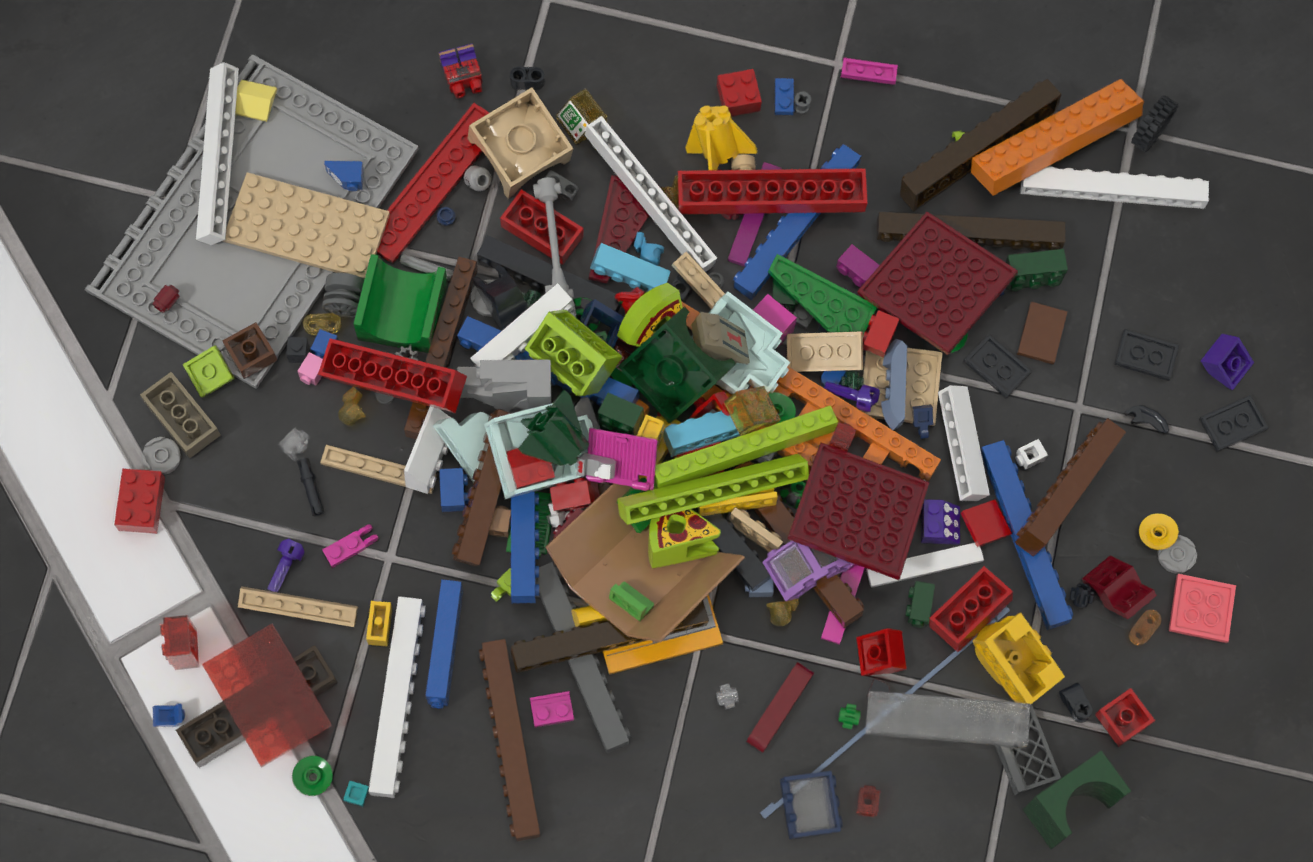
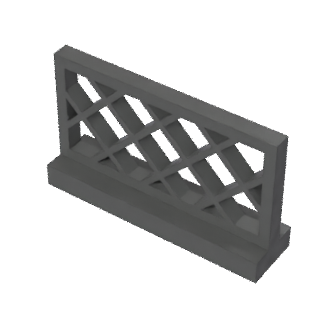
M1032 704L1000 715L991 716L986 720L987 727L1014 795L1061 779ZM1029 711L1031 716L1029 723L1018 719L1021 712ZM1008 717L1014 720L1011 730L1003 727L1001 719ZM1017 722L1027 727L1024 736L1013 731ZM1029 729L1037 731L1039 737L1036 742L1026 738ZM1011 734L1022 739L1018 748L1010 745L1009 739ZM1024 741L1035 745L1031 755L1020 750ZM1037 747L1045 751L1044 761L1033 756ZM1019 753L1029 758L1026 767L1018 764L1016 758ZM1031 760L1042 764L1038 773L1028 769ZM1044 766L1052 769L1054 777L1046 778L1041 775ZM1026 772L1036 776L1034 784L1026 785L1024 780Z

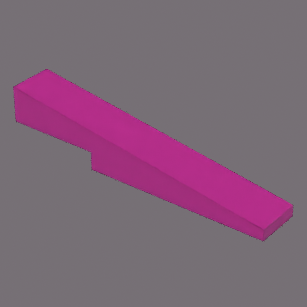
M856 564L847 571L842 572L840 577L843 583H847L851 587L854 597L864 567ZM829 611L821 639L840 645L845 628L841 626L831 611Z

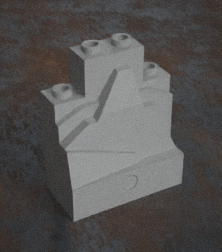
M480 360V367H457L458 372L467 376L460 398H474L483 402V404L494 406L497 410L500 409L509 413H516L552 403L551 360Z

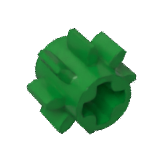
M847 703L846 708H840L838 722L843 723L842 728L852 729L853 725L858 726L861 711L856 710V705Z

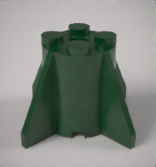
M563 390L555 402L545 408L546 412L543 414L539 412L533 418H525L520 421L530 431H527L529 435L518 449L524 455L559 466L566 464L571 466L577 462V456L589 446V442L582 433L571 396L566 390Z

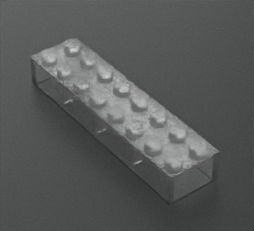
M869 691L866 735L1026 748L1028 745L1030 704Z

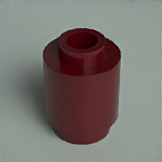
M171 284L169 286L164 285L153 299L152 305L162 313L169 311L180 297L178 294L179 290Z

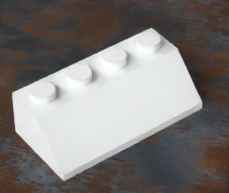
M429 408L404 469L406 487L428 494L430 488L434 487L436 482L435 474L442 468L443 460L441 459L443 454L446 455L449 450L433 425L441 419L451 417L438 408Z

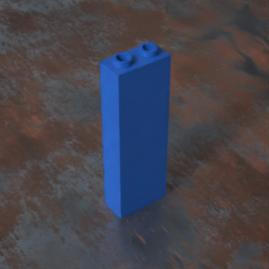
M442 580L426 690L428 704L438 709L448 706L464 593L462 582Z

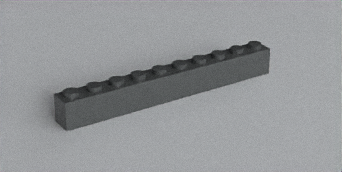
M551 562L539 567V578H535V584H539V596L554 631H572L571 629L575 627L571 611L576 609L573 601L569 602L567 595L570 594L566 584H561L559 579L562 577L561 572ZM596 654L568 660V664L606 753L629 745L630 732L627 726L623 727L621 723L623 716L620 709H615L614 695L605 686L608 682L605 674L599 672L597 666H600Z

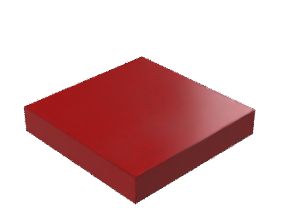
M996 500L961 512L963 520L977 547L1012 534Z

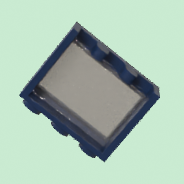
M831 771L788 776L780 779L789 840L841 831L843 822L842 817L838 816L837 809L839 807V798L837 795L835 796L834 791L836 779L834 775L832 776Z

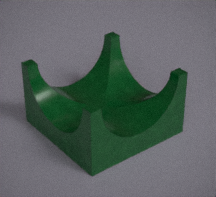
M685 306L618 366L669 424L736 365L732 358L721 361L708 356L695 344L687 329L686 318L689 310Z

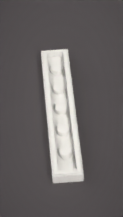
M975 543L906 558L899 580L866 569L872 588L984 561L981 548L977 547Z

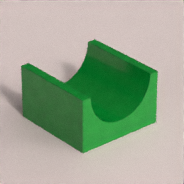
M371 254L354 320L357 339L397 348H409L411 346L413 351L428 353L448 288L446 268L438 267L437 271L427 274L412 273L394 268L383 262L378 255Z

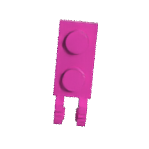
M366 525L324 548L322 551L331 567L339 565L375 543L379 539L377 535H372L364 541L360 538L369 533L373 527Z

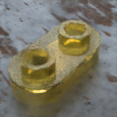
M334 313L311 314L303 320L304 330L310 335H317L319 329L333 334L338 332L342 325L340 317ZM330 323H335V326H329ZM316 324V327L310 328V325Z

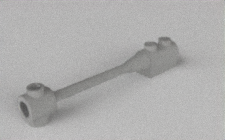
M542 178L537 181V184H533L535 199H539L546 204L553 263L552 285L545 286V292L547 293L558 283L574 300L573 288L569 289L560 266L553 202L558 199V194H561L560 182L556 183L555 178ZM575 306L570 312L574 317H576Z

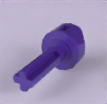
M826 382L824 389L834 395L857 401V409L871 412V407L878 402L880 395L878 388L863 385L860 391L831 382Z
M291 539L281 541L277 548L278 551L282 552L283 556L267 587L270 591L279 592L292 564V560L298 559L301 561L305 554L302 544ZM291 546L294 547L292 554L289 553Z

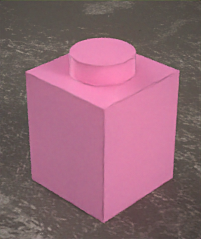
M309 352L298 369L300 380L305 384L310 385L312 383L316 386L322 377L318 375L323 359Z

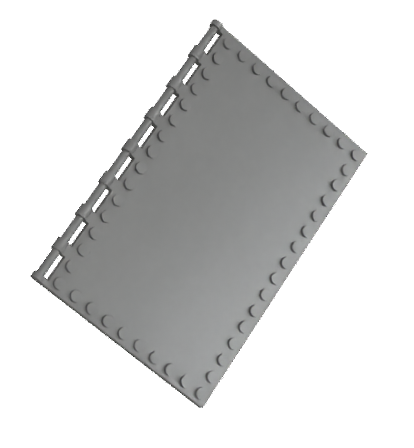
M251 55L248 59L249 62L238 76L237 87L241 80L247 78L254 66H258L248 81L276 87L277 92L267 122L235 115L226 227L247 172L379 208L419 150V146L257 56ZM205 122L198 134L193 136L187 144L188 148L176 165L170 168L166 174V179L154 195L150 196L145 204L146 207L134 224L128 227L124 233V238L112 255L109 254L103 263L104 266L90 285L86 286L85 291L196 355L216 345L233 376L257 389L274 363L243 379L222 340L256 322L275 352L276 358H278L287 345L288 337L293 336L325 289L326 277L328 274L335 272L223 241L209 245L196 240L204 141L202 140L205 137ZM193 152H197L184 171L181 170ZM324 161H362L364 168L363 190L348 191L343 189L326 172ZM173 181H176V183L174 184V186L172 187V189L169 191V193L167 194V196L164 198V200H161L162 196L164 195V193L166 192V190L169 188V186L171 185V183H172ZM152 210L155 211L143 230H141L140 227ZM134 240L121 260L118 259L130 241ZM110 270H113L104 285L98 290L97 288ZM171 284L179 290L178 294L180 297L169 311L162 313L152 305L153 299L164 285L169 286Z

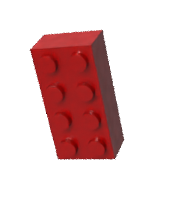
M521 189L500 217L501 227L552 258L546 204ZM554 210L560 264L563 265L584 237V228Z
M984 566L929 618L930 628L959 652L1013 600V591Z

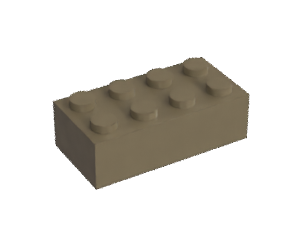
M172 372L140 394L144 403L189 458L221 436L218 428Z

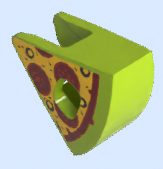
M664 283L642 295L628 310L620 325L617 336L627 344L640 347L683 308L679 290L669 283Z
M692 509L653 518L650 521L648 541L650 565L652 568H658L716 555L719 552V548L712 540L718 538L721 531Z

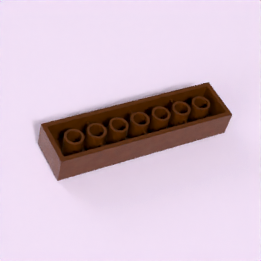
M1109 418L1103 423L1099 421L1087 434V439L1077 448V453L1067 462L1066 468L1057 476L1056 482L1049 487L1046 496L1039 501L1036 510L1029 515L1026 524L1016 533L1018 538L1014 543L1034 557L1049 542L1126 431Z

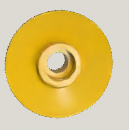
M1164 514L1147 516L1139 527V536L1142 542L1151 549H1167L1178 538L1179 531L1176 522ZM1159 532L1162 536H1155V533Z

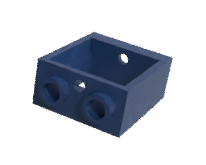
M594 299L586 305L580 321L586 326L590 316H593L609 326L611 329L605 342L614 348L624 317Z

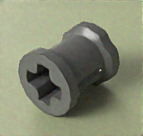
M799 92L796 94L794 111L796 113L806 114L811 103V97L808 93Z

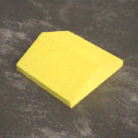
M241 80L237 87L235 115L267 122L277 88Z

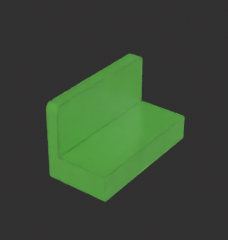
M622 582L620 586L615 584L610 589L609 599L638 621H641L654 607L652 601L626 582Z

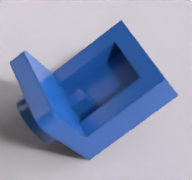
M177 703L175 706H153V727H177L184 721L185 711L182 709V703Z

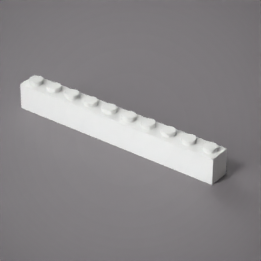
M225 62L210 68L196 233V240L209 245L225 240L239 68Z
M601 116L587 125L585 131L587 139L681 255L687 252L705 272L714 267L717 257Z
M1049 166L1022 180L1020 194L1204 209L1209 202V181H1203L1200 178L1193 180L1184 179L1183 177L1166 178L1163 175L1156 177L1146 174L1129 175V173L1125 172L1119 174L1109 171L1093 172L1088 169L1082 171L1072 168L1056 169Z
M398 597L369 793L373 796L394 798L395 793L399 792L400 781H397L398 773L402 772L403 761H400L401 753L405 752L406 741H403L404 733L408 732L409 722L406 721V716L411 713L412 702H409V696L414 693L415 685L412 682V676L417 673V663L414 662L415 656H419L420 644H417L418 636L422 637L423 625H420L421 617H425L426 606L423 605L422 599Z

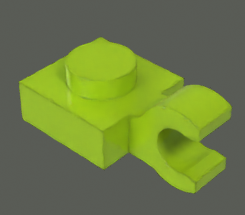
M511 568L496 581L499 587L491 593V597L496 602L505 593L511 597Z

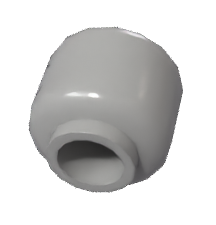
M474 165L466 170L464 181L469 188L475 191H483L491 183V174L487 169Z

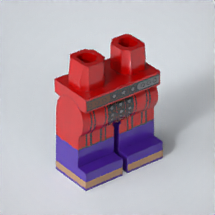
M473 43L457 47L458 59L455 48L439 52L440 63L450 92H453L456 98L464 97V89L470 87L472 93L482 92V75L477 63Z

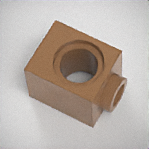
M497 506L495 508L489 535L509 536L511 510H508L505 506Z

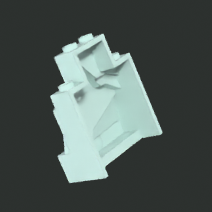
M726 292L709 313L718 314L745 330L750 363H736L716 384L733 396H737L739 393L743 394L749 385L763 395L769 392L772 393L778 386L776 382L779 377L783 378L789 371L787 366L790 362L774 350L782 341L779 338L783 333L730 292Z
M553 403L496 417L484 424L505 499L549 488L581 477L576 475L577 462L571 466L569 464L559 466L551 463L555 475L554 479L516 490L506 451L519 448L529 435L527 431L530 430L520 421L525 418H533L539 412L543 414L547 411L545 408ZM587 415L577 417L582 433L588 441L589 428H593L592 422L588 419ZM588 447L577 457L579 458L583 453H588Z

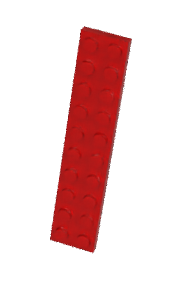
M473 103L388 208L387 211L390 212V216L377 254L393 264L461 180L466 170L481 155L483 151L476 144H471L468 140L469 125L489 114L488 111Z

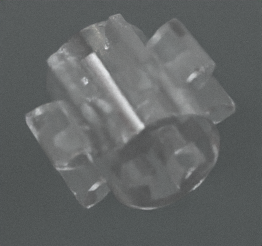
M729 684L721 685L719 687L720 691L716 692L719 706L724 705L725 710L734 708V702L739 701L736 688H730Z

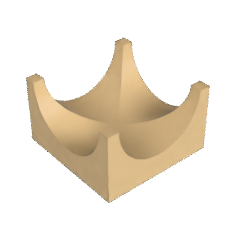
M533 88L528 89L469 125L468 140L471 144H476L487 156L501 180L504 194L508 199L514 196L521 186L540 172L558 163H563L564 165L571 159L573 147Z

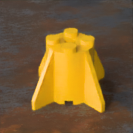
M703 106L700 108V113L695 117L685 147L687 153H703L705 159H708L709 170H717L719 164L727 163V159L731 157L735 159L738 154H757L756 145L732 120L727 106Z

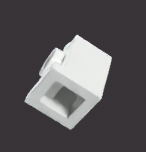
M1039 439L1019 448L1015 458L1020 467L1024 466L1026 470L1040 462H1044L1048 454Z

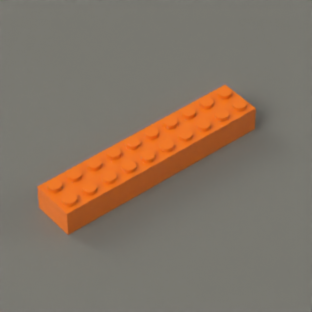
M1120 79L972 158L971 173L994 196L1141 117L1144 100Z

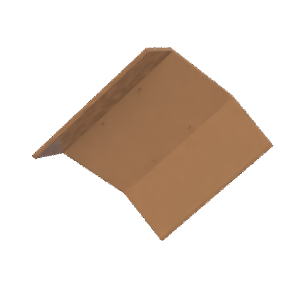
M613 483L550 542L546 549L570 589L625 635L662 642L745 557L743 555L718 552L716 555L692 561L652 568L648 557L650 524L641 533H637L631 524L627 525L621 519L617 498H621L632 487ZM622 582L628 583L652 601L654 607L641 621H638L609 599L610 589L615 584L620 586Z

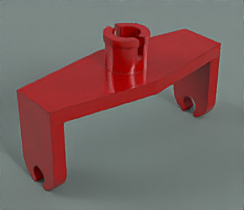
M722 391L713 394L707 401H705L704 397L696 400L693 405L697 410L690 418H700L706 413H710L711 409H714L717 405L726 416L733 415L735 408L726 393Z

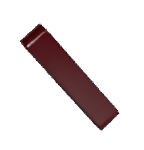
M799 662L796 663L746 741L748 744L762 753L765 751L815 672Z

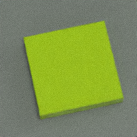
M216 345L183 364L201 398L235 379Z

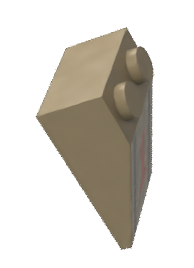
M700 312L691 324L695 344L704 353L716 360L726 361L732 358L735 363L749 364L745 330L718 314Z

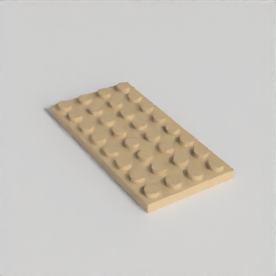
M247 172L226 227V235L223 242L335 273L353 274L365 280L370 255H376L390 212Z

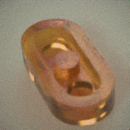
M1155 610L1144 612L1129 632L1130 641L1135 645L1145 644L1160 626V614ZM1147 619H1152L1153 624H1149L1147 622ZM1136 633H1140L1142 638L1138 639Z

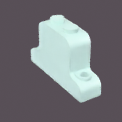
M484 412L470 414L459 424L454 418L441 419L433 425L473 483L475 481L473 480V473L476 468L478 469L480 463L478 455L485 445L483 443V437L486 432L484 424L488 422L489 415Z

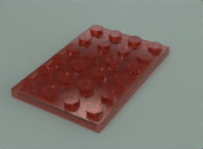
M273 624L202 664L261 768L332 726Z

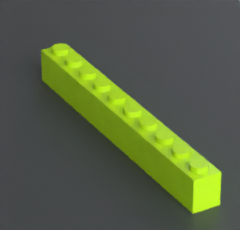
M830 405L655 466V489L698 479L834 432L838 420Z
M795 454L617 498L619 516L629 525L804 481L809 476L808 461L801 455Z

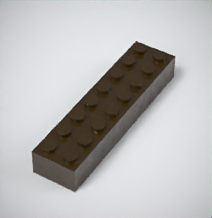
M314 645L176 729V732L193 761L200 768L338 682Z

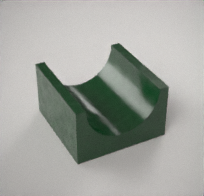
M1100 751L1038 794L1023 811L1050 849H1053L1072 834L1066 819V806L1070 797L1077 795L1090 796L1101 801L1110 809L1129 794L1131 790L1104 753Z

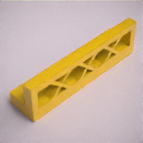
M774 488L700 506L698 507V512L700 516L732 512L735 507L739 510L774 506L777 503V492H774Z

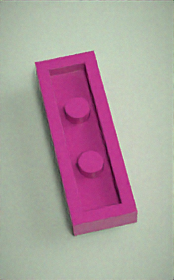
M843 58L841 77L895 85L898 65Z

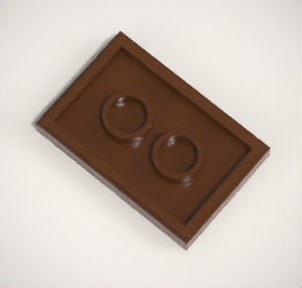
M1031 302L1017 355L1054 365L1068 311Z

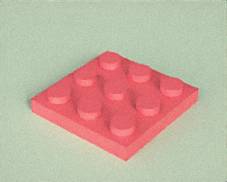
M1178 574L1176 576L1169 631L1227 643L1229 641L1236 585Z

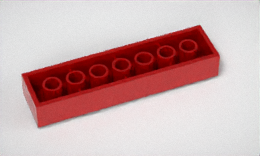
M331 338L329 339L318 375L335 382L456 413L467 379L466 375L453 369Z

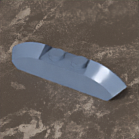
M895 339L890 344L883 359V366L888 368L886 369L885 379L889 381V387L885 388V399L888 400L882 401L881 406L883 416L893 431L898 429L905 419L907 345L898 339Z

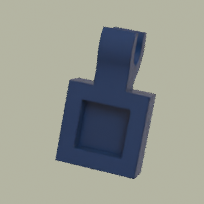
M931 404L913 406V425L918 427V434L921 439L928 438V425H933V407Z

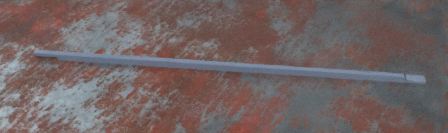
M1006 606L987 625L999 621L1010 611L1009 608ZM973 639L959 652L954 651L812 773H818L825 769L972 644ZM802 781L792 789L793 795L809 781ZM783 798L776 804L772 802L760 814L766 819L783 804Z

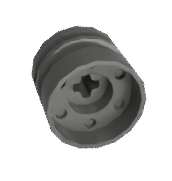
M349 273L328 274L325 283V291L327 293L323 296L322 309L329 314L339 317H355L364 279Z

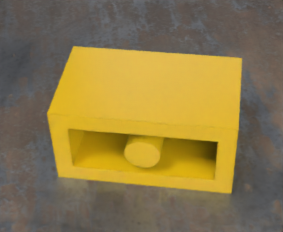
M371 601L366 636L368 645L388 646L393 610L391 602Z

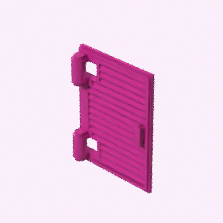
M589 428L588 453L614 459L616 466L614 478L602 479L598 476L586 475L588 481L633 487V489L644 491L654 490L657 439ZM639 475L647 476V482H638Z

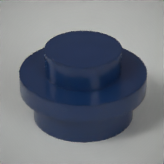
M448 207L441 208L437 212L438 222L445 226L452 224L455 221V212Z

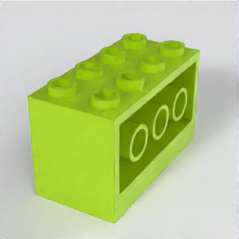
M566 309L548 312L524 348L534 360H551V372L558 376L557 379L561 383L571 387L572 392L577 396L598 393L623 357Z

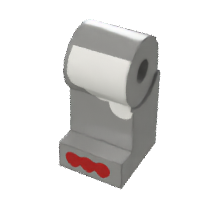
M583 453L577 460L576 475L612 479L615 477L616 461L607 457Z

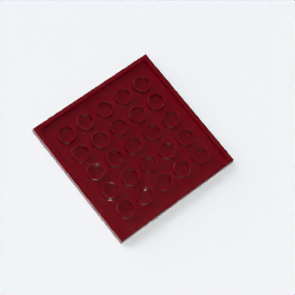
M926 212L859 288L857 294L883 312L899 318V323L949 355L1018 274V270L934 215Z
M820 442L787 539L899 580L930 482Z

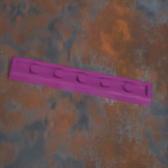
M764 162L761 170H781V167ZM765 213L744 214L727 261L741 266L745 265Z

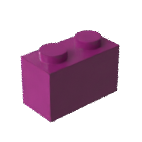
M851 244L838 259L836 267L841 274L849 276L855 285L861 287L880 265Z

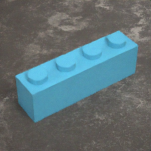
M603 243L597 248L590 267L599 275L610 276L616 282H625L631 288L639 287V289L646 291V293L659 285L667 283L671 272Z
M737 406L734 407L735 413L733 415L726 416L722 411L710 412L697 419L690 418L684 423L667 426L664 429L663 438L671 457L743 435L745 424Z

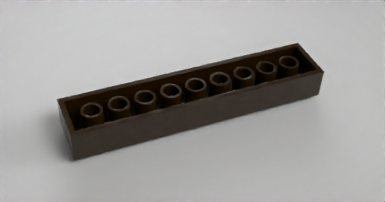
M1048 78L1043 82H1037L1030 91H1024L1017 100L1008 102L1004 109L994 112L985 122L981 121L971 132H965L958 141L949 143L945 150L936 152L929 161L922 162L916 170L906 173L902 177L900 197L914 212L970 173L973 157L1056 113L1061 93Z

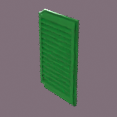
M535 491V493H539V505H535V511H539V523H535V529H539V541H535V547H539V557H541V553L547 554L546 546L549 544L552 524L548 523L547 516L551 514L548 504L552 503L550 493ZM510 524L508 542H507V547H506V552H510V553H511V524Z

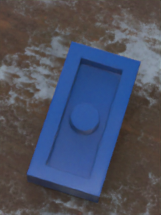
M775 78V115H793L794 79Z

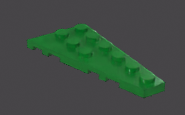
M778 254L768 270V273L829 333L863 332L864 335L869 321L877 308L876 306Z

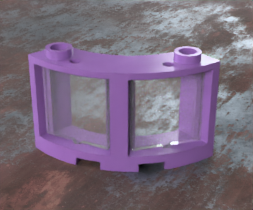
M790 541L779 549L770 551L767 554L768 557L762 562L785 601L799 598L816 586L815 581L822 577L830 578L847 571L854 565L794 541Z

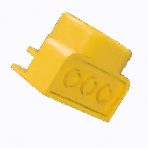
M1020 612L1016 616H1007L1000 622L985 626L978 636L973 639V644L981 664L993 679L1003 686L1010 698L1018 704L1029 706L1065 676L1050 656L1052 654L1050 649L1039 640L1041 638L1039 633L1031 628Z

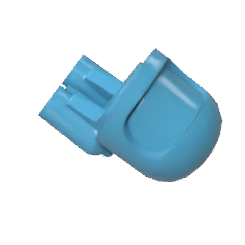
M637 232L634 247L636 252L640 253V259L658 266L660 255L664 253V247L658 244L646 243L644 233Z

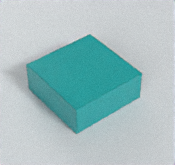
M349 781L343 800L363 807L369 786Z

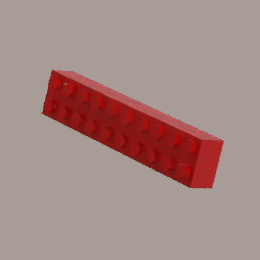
M866 169L678 171V210L681 214L865 212L867 207Z

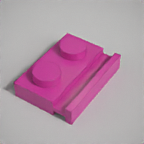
M569 691L530 698L535 727L574 721Z

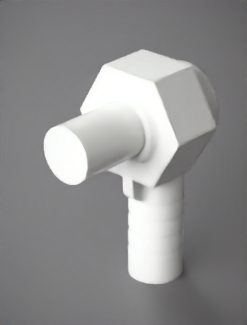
M549 503L548 506L551 514L547 516L548 523L552 524V527L563 525V521L569 512L554 511L553 504Z

